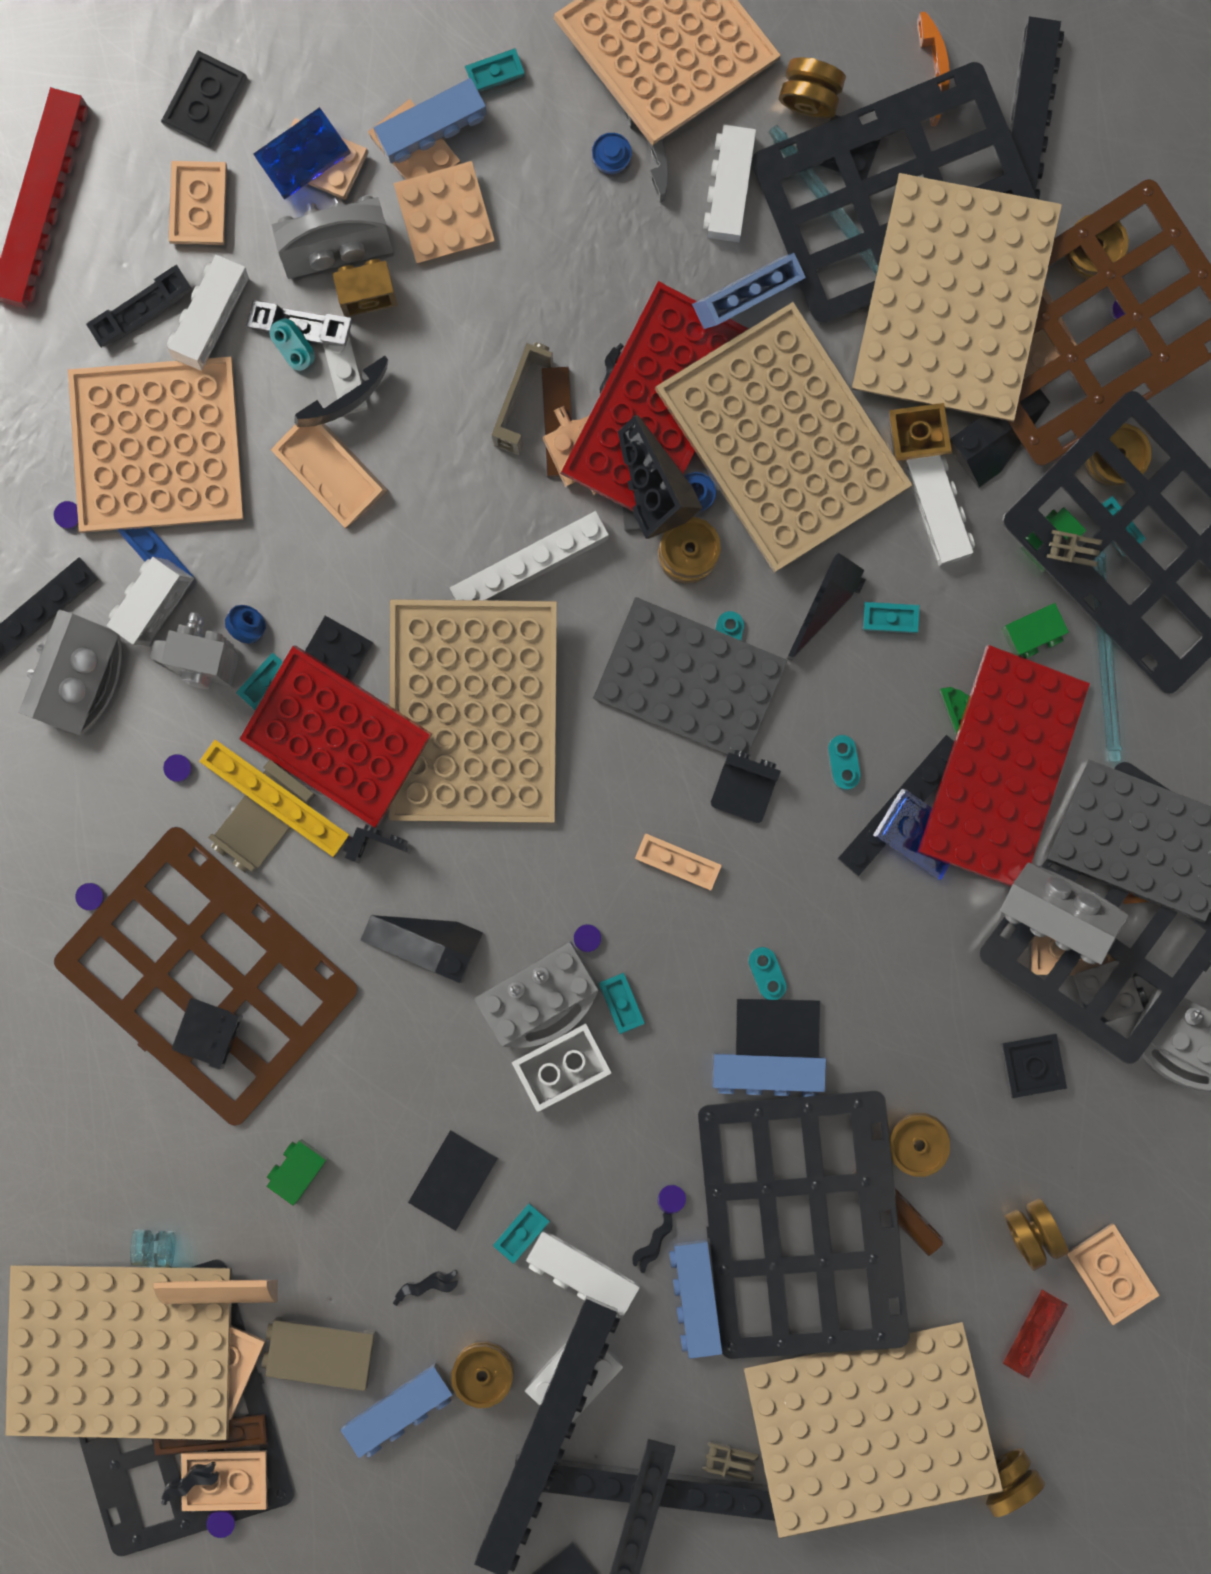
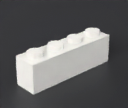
M724 125L723 133H717L715 150H720L719 160L713 159L711 176H715L716 180L715 186H709L707 202L712 203L711 213L705 212L703 229H708L707 238L738 243L740 241L756 129Z
M215 255L212 263H207L200 286L197 285L192 292V302L188 309H184L181 313L180 325L176 333H171L167 342L172 359L202 371L249 279L245 266Z
M937 455L907 459L904 467L912 483L911 487L938 566L941 567L970 557L973 554L972 549L975 548V542L970 532L966 533L963 524L966 522V516L963 508L958 507L954 497L958 496L954 482H949L946 471H949L945 456Z
M544 1229L526 1259L530 1263L528 1268L542 1276L546 1272L554 1277L553 1282L566 1290L570 1286L579 1291L577 1296L585 1300L587 1295L617 1308V1314L622 1317L640 1288V1285Z

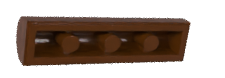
M895 1188L899 1226L927 1256L932 1255L943 1245V1237ZM890 1209L886 1211V1213H887L889 1216H890Z

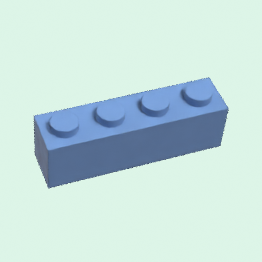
M469 78L373 128L390 164L395 161L401 163L409 159L411 153L419 149L424 151L435 145L436 140L444 136L445 138L453 137L460 131V128L468 124L473 126L480 123L484 116L487 115V111L472 79Z
M795 253L772 261L692 305L703 328L706 329L732 318L806 277Z
M713 1054L712 1087L718 1088V1093L735 1094V1089H746V1094L762 1095L763 1090H774V1095L790 1096V1091H801V1096H816L818 1092H825L826 1058Z
M707 1239L675 1243L674 1251H669L671 1268L677 1267L678 1279H673L675 1296H681L682 1306L676 1308L678 1323H684L685 1334L680 1335L682 1352L688 1351L689 1359L721 1355L722 1348Z
M435 1363L344 1424L341 1432L358 1458L365 1454L369 1458L382 1449L380 1446L382 1442L388 1438L393 1442L405 1433L403 1428L411 1423L416 1426L429 1417L427 1415L428 1411L434 1407L440 1410L452 1401L450 1397L453 1395L454 1390Z

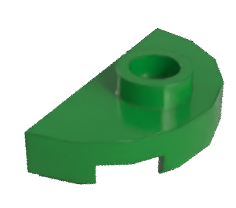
M953 687L940 688L941 697L955 735H957L969 695Z

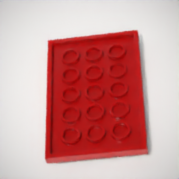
M294 645L284 659L239 740L376 828L384 818L431 738L432 733Z

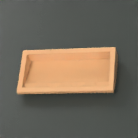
M295 424L271 449L344 528L349 527L388 491L326 424L310 427H297Z
M278 1280L165 1281L154 1283L155 1294L163 1304L278 1303Z

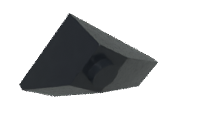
M1039 389L1020 403L1035 425L1051 402L1043 391ZM986 416L980 417L950 439L953 455L978 488L1001 473L1021 445L1020 440L1006 420Z
M635 415L618 431L624 464L628 465L631 480L628 481L629 490L634 493L636 503L633 506L634 516L645 538L650 539L685 524L703 507L689 481L642 419Z
M838 552L835 554L786 659L792 661L851 599L854 592L860 593L866 579L862 578L864 569Z
M371 915L360 940L441 976L462 983L483 932L457 921Z

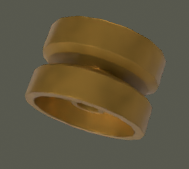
M805 57L791 59L785 75L788 81L783 83L778 100L782 105L799 114L816 118L834 117L839 103L837 95L842 93L846 80L844 72L829 63Z
M1090 215L1084 216L1079 221H1077L1075 225ZM1120 221L1096 236L1113 263L1127 254L1129 239L1127 231ZM1081 246L1066 255L1069 267L1079 277L1087 280L1098 273Z
M1124 423L1109 439L1144 474L1151 462L1152 447L1148 437L1140 428ZM1097 452L1084 463L1087 472L1095 481L1106 486L1126 484Z
M692 517L685 524L664 532L658 548V562L663 572L674 581L682 584L699 582L713 571L721 552L720 538L715 528L706 520ZM688 547L693 550L692 553L686 551Z
M912 1113L903 1117L894 1126L890 1135L892 1160L902 1172L913 1177H926L938 1172L946 1164L950 1154V1136L946 1126L937 1117L928 1113ZM918 1140H922L925 1143L921 1151L916 1150V1145H914Z
M1040 1198L1026 1205V1212L1030 1223L1026 1216L1017 1209L1004 1215L1017 1249L1033 1271L1046 1265L1047 1258L1042 1248L1043 1246L1047 1253L1056 1260L1069 1253L1055 1220Z
M489 1341L474 1342L466 1346L457 1356L451 1372L452 1387L457 1397L466 1405L477 1409L490 1408L500 1403L509 1393L514 1377L513 1362L509 1354L500 1345ZM485 1371L487 1379H484V1377L479 1379L477 1377L478 1372Z
M1022 1448L1009 1451L995 1459L1003 1492L989 1495L985 1502L994 1517H1001L1019 1509L1036 1497L1045 1486V1482L1037 1470H1028L1031 1460Z

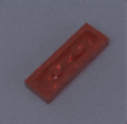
M1041 1290L1003 1364L1022 1376L1029 1378L1068 1304L1052 1294Z

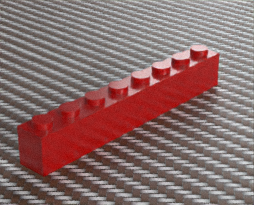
M52 87L49 89L0 257V302L27 309L29 302H33L35 298L36 287L34 283L36 277L40 276L43 270V261L41 259L44 250L47 251L50 246L51 225L56 224L58 218L57 204L59 199H63L66 190V184L64 183L66 173H70L73 167V157H71L73 149L78 147L81 139L80 125L81 122L86 121L88 115V106H86L87 104L81 95Z

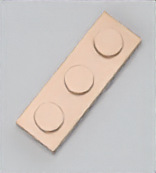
M646 833L635 857L640 862L710 891L722 866Z

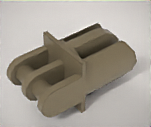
M1052 530L1051 534H1054L1053 542L1049 543V546H1052L1051 552L1047 554L1046 558L1097 567V561L1077 558L1074 555L1077 552L1099 556V550L1077 546V541L1102 545V540ZM1062 536L1067 537L1066 545L1061 544ZM1060 548L1065 549L1063 557L1058 556Z
M708 1442L710 1450L709 1454L706 1453L705 1455L707 1462L706 1466L703 1465L702 1470L722 1475V1477L727 1475L753 1482L754 1476L752 1474L730 1469L729 1467L754 1472L755 1464L731 1457V1455L758 1461L760 1454L732 1448L729 1444ZM718 1449L726 1451L725 1457L717 1456ZM715 1461L723 1463L722 1469L714 1468Z

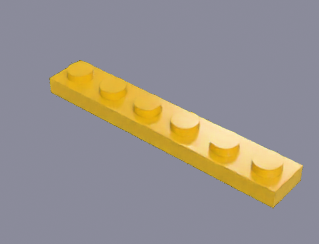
M216 739L199 760L204 766L332 857L337 855L346 842L347 837L350 836Z

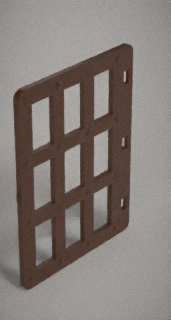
M1147 179L1140 182L1054 238L1048 267L1081 246L1098 273L1049 305L1043 296L1041 297L1033 335L1043 329L1060 356L1023 379L1014 422L1007 421L1033 462L1039 466H1045L1062 456L1126 392L1133 391L1142 384H1145L1150 391L1142 396L1148 401L1211 360V352L1208 353L1205 344L1211 341V318L1169 345H1166L1150 321L1151 317L1198 287L1201 288L1211 304V264L1158 183L1154 180ZM1143 205H1146L1161 227L1162 232L1113 263L1096 236ZM1173 246L1189 270V273L1139 304L1123 277ZM1105 288H1108L1124 312V315L1075 346L1058 319ZM1135 329L1152 356L1101 387L1084 360ZM1070 370L1087 397L1037 429L1020 402ZM1071 430L1077 438L1061 446L1058 438Z
M172 827L163 835L54 958L56 969L132 1036L144 1052L148 1051L220 1117L233 1126L242 1124L354 999L358 991L356 983L180 827ZM194 848L207 859L201 866L189 857ZM166 863H169L210 900L189 925L146 888L147 884ZM133 900L140 904L177 938L156 962L112 924ZM257 905L270 915L264 923L252 913ZM222 913L227 915L267 951L246 975H243L202 938ZM100 937L144 975L123 999L117 996L79 961ZM189 950L233 988L218 1005L219 1008L235 1013L247 1000L290 1039L275 1057L267 1063L236 1035L230 1053L250 1070L256 1078L235 1101L191 1062L194 1059L193 1057L173 1051V1045L135 1012L156 987L184 1012L186 1011L189 1000L194 997L175 981L169 973ZM320 962L334 973L328 979L316 970ZM279 963L323 1001L302 1026L258 988Z

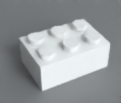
M152 557L151 560L147 559L139 570L141 575L136 582H132L124 592L126 597L121 605H116L109 614V619L111 620L107 626L133 645L149 646L194 580L191 575L171 561Z
M587 1023L511 1062L537 1112L612 1073Z
M566 1343L525 1387V1392L539 1405L543 1400ZM609 1349L603 1360L599 1358L594 1369L598 1370V1374L593 1386L587 1385L583 1393L587 1400L582 1412L623 1368V1362ZM575 1412L572 1422L581 1414L580 1412Z

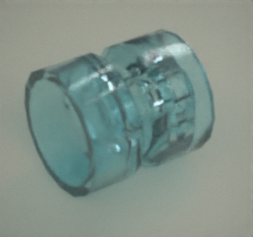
M134 1229L130 1248L131 1265L148 1266L150 1262H153L155 1267L171 1268L175 1255V1232L158 1230L156 1234H153L151 1230ZM154 1243H158L157 1253H153Z

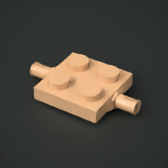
M564 406L554 410L561 426L556 431L543 436L542 439L564 486L567 487L576 482L560 473L589 416L580 420L570 421Z

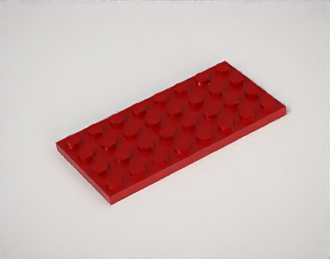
M658 281L560 474L633 511V506L636 503L633 491L629 490L628 481L631 478L628 465L624 464L618 431L635 415L642 419L676 466L684 474L695 450L659 397L655 387L749 328L732 319H728L716 326L704 329L692 305L697 301Z
M991 645L986 646L918 853L1012 887V884L1027 863H1032L1090 683Z

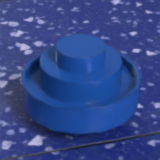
M615 132L605 133L594 142L592 160L601 172L617 174L623 171L630 163L632 156L631 146L628 140L621 134Z
M692 472L686 474V479L693 487L703 507L698 513L706 511L715 500L716 488L714 482L704 473Z
M237 605L229 611L225 618V627L228 633L242 643L250 644L257 642L266 629L263 616L251 606Z

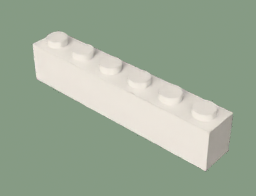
M594 511L450 587L451 593L455 600H496L608 541L609 535L597 512Z

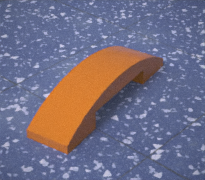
M920 12L917 20L921 48L932 47L935 76L937 77L950 71L946 47L931 17L926 12ZM950 80L938 84L941 92L949 89ZM942 114L930 118L931 126H937Z

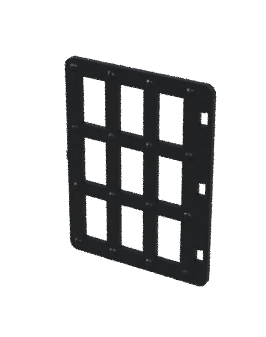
M978 62L968 63L759 150L753 155V169L787 254L795 253L806 277L799 281L813 319L821 324L828 323L870 305L875 281L828 300L816 271L868 249H871L876 264L879 267L888 223L879 225L868 197L896 186L899 173L912 176L923 175L924 178L943 181L939 167L993 145L1004 175L975 186V188L1001 193L1011 191L1013 195L1037 199L982 64ZM954 78L956 86L941 92L938 84ZM975 100L986 129L931 151L920 122ZM875 111L877 119L862 125L858 117ZM905 130L916 158L861 181L850 152ZM796 144L798 152L783 158L780 150ZM835 159L846 187L791 209L780 181ZM853 204L864 233L809 254L798 226Z
M1129 391L1123 394L1003 515L1002 523L1008 532L1162 692L1174 693L1211 657V618L1176 583L1198 560L1211 572V523L1198 534L1162 496L1161 492L1183 471L1211 500V469L1140 393ZM1131 416L1170 457L1149 480L1109 439ZM1095 452L1135 492L1114 515L1074 475ZM1060 487L1100 528L1091 538L1102 540V545L1085 543L1082 547L1099 550L1101 553L1113 541L1151 581L1130 604L1092 566L1046 558L1047 554L1051 552L1052 546H1049V543L1053 542L1054 534H1051L1052 530H1058L1038 509ZM1147 506L1186 546L1165 569L1125 529ZM1031 533L1042 542L1037 550L1026 539ZM1062 536L1061 544L1066 545L1067 539ZM1060 548L1058 556L1063 557L1065 549ZM1077 552L1074 557L1092 561L1097 557ZM1090 593L1100 603L1095 610L1084 600ZM1163 595L1202 635L1180 658L1141 618ZM1147 654L1158 663L1153 670L1141 660Z
M1121 762L1114 768L1169 790L1129 762ZM1047 860L1042 865V868L1055 872L1074 882L1081 875L1064 867L1057 872L1050 868L1053 863ZM1112 887L1105 896V899L1119 908L1129 893ZM1161 906L1131 948L1116 939L1108 955L1120 963L1086 1009L1059 991V988L1081 960V954L1073 949L1065 951L1043 980L1017 961L1036 936L1030 931L1031 927L1022 922L1014 924L1004 916L980 949V959L985 965L1126 1064H1134L1146 1051L1202 972H1207L1211 966V912H1209L1205 923L1187 917L1206 930V932L1173 978L1146 960L1145 957L1178 914L1177 912ZM1010 922L1016 927V930L1007 940L1000 936V934ZM1135 973L1162 993L1127 1039L1100 1019Z
M863 1091L703 1106L698 1113L709 1225L706 1229L707 1238H710L722 1354L729 1359L904 1347L910 1339L885 1096L879 1091ZM851 1113L857 1173L824 1176L818 1116ZM801 1118L807 1177L775 1180L769 1120ZM751 1122L757 1181L726 1184L720 1124ZM881 1122L882 1140H873L872 1124ZM859 1191L864 1251L832 1253L826 1193ZM809 1195L814 1254L782 1257L777 1197ZM759 1198L765 1258L733 1260L727 1201ZM890 1209L891 1227H882L880 1211ZM866 1268L872 1328L840 1330L834 1271ZM816 1272L822 1332L790 1334L784 1274ZM767 1275L772 1335L741 1337L735 1278ZM898 1297L900 1315H891L889 1299Z
M215 1259L192 1267L227 1268V1265L222 1260ZM231 1303V1325L246 1331L238 1303ZM256 1365L243 1393L249 1414L239 1417L265 1414L268 1443L258 1445L260 1451L267 1450V1477L271 1488L267 1489V1509L230 1510L233 1512L236 1521L288 1505L294 1497L293 1486L262 1386L264 1384L261 1372H258ZM78 1437L109 1544L115 1555L126 1556L208 1530L207 1519L211 1511H182V1496H172L170 1498L174 1518L143 1527L127 1470L158 1461L166 1487L170 1482L181 1480L175 1455L180 1453L155 1456L154 1439H151L152 1444L121 1453L117 1438L96 1437V1439L88 1442L87 1437ZM225 1448L207 1450V1452L226 1451ZM116 1507L121 1522L112 1526L108 1509Z

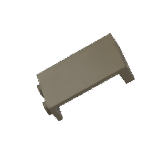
M534 342L533 345L526 343L491 435L494 446L517 455L520 454L523 446L522 436L506 429L531 362L546 368H551L554 365L553 352H550V348L537 342Z
M269 759L263 767L265 769L263 773L307 805L315 797L316 794ZM245 795L215 835L211 834L208 838L214 842L211 847L222 856H225L226 853L231 855L235 859L233 864L241 871L246 873L249 869L255 873L290 829V826Z
M276 1317L273 1320V1324H268L266 1340L270 1341L269 1352L264 1351L262 1368L266 1369L265 1377L365 1391L368 1387L376 1331L364 1330L363 1332L287 1322L282 1321V1317Z

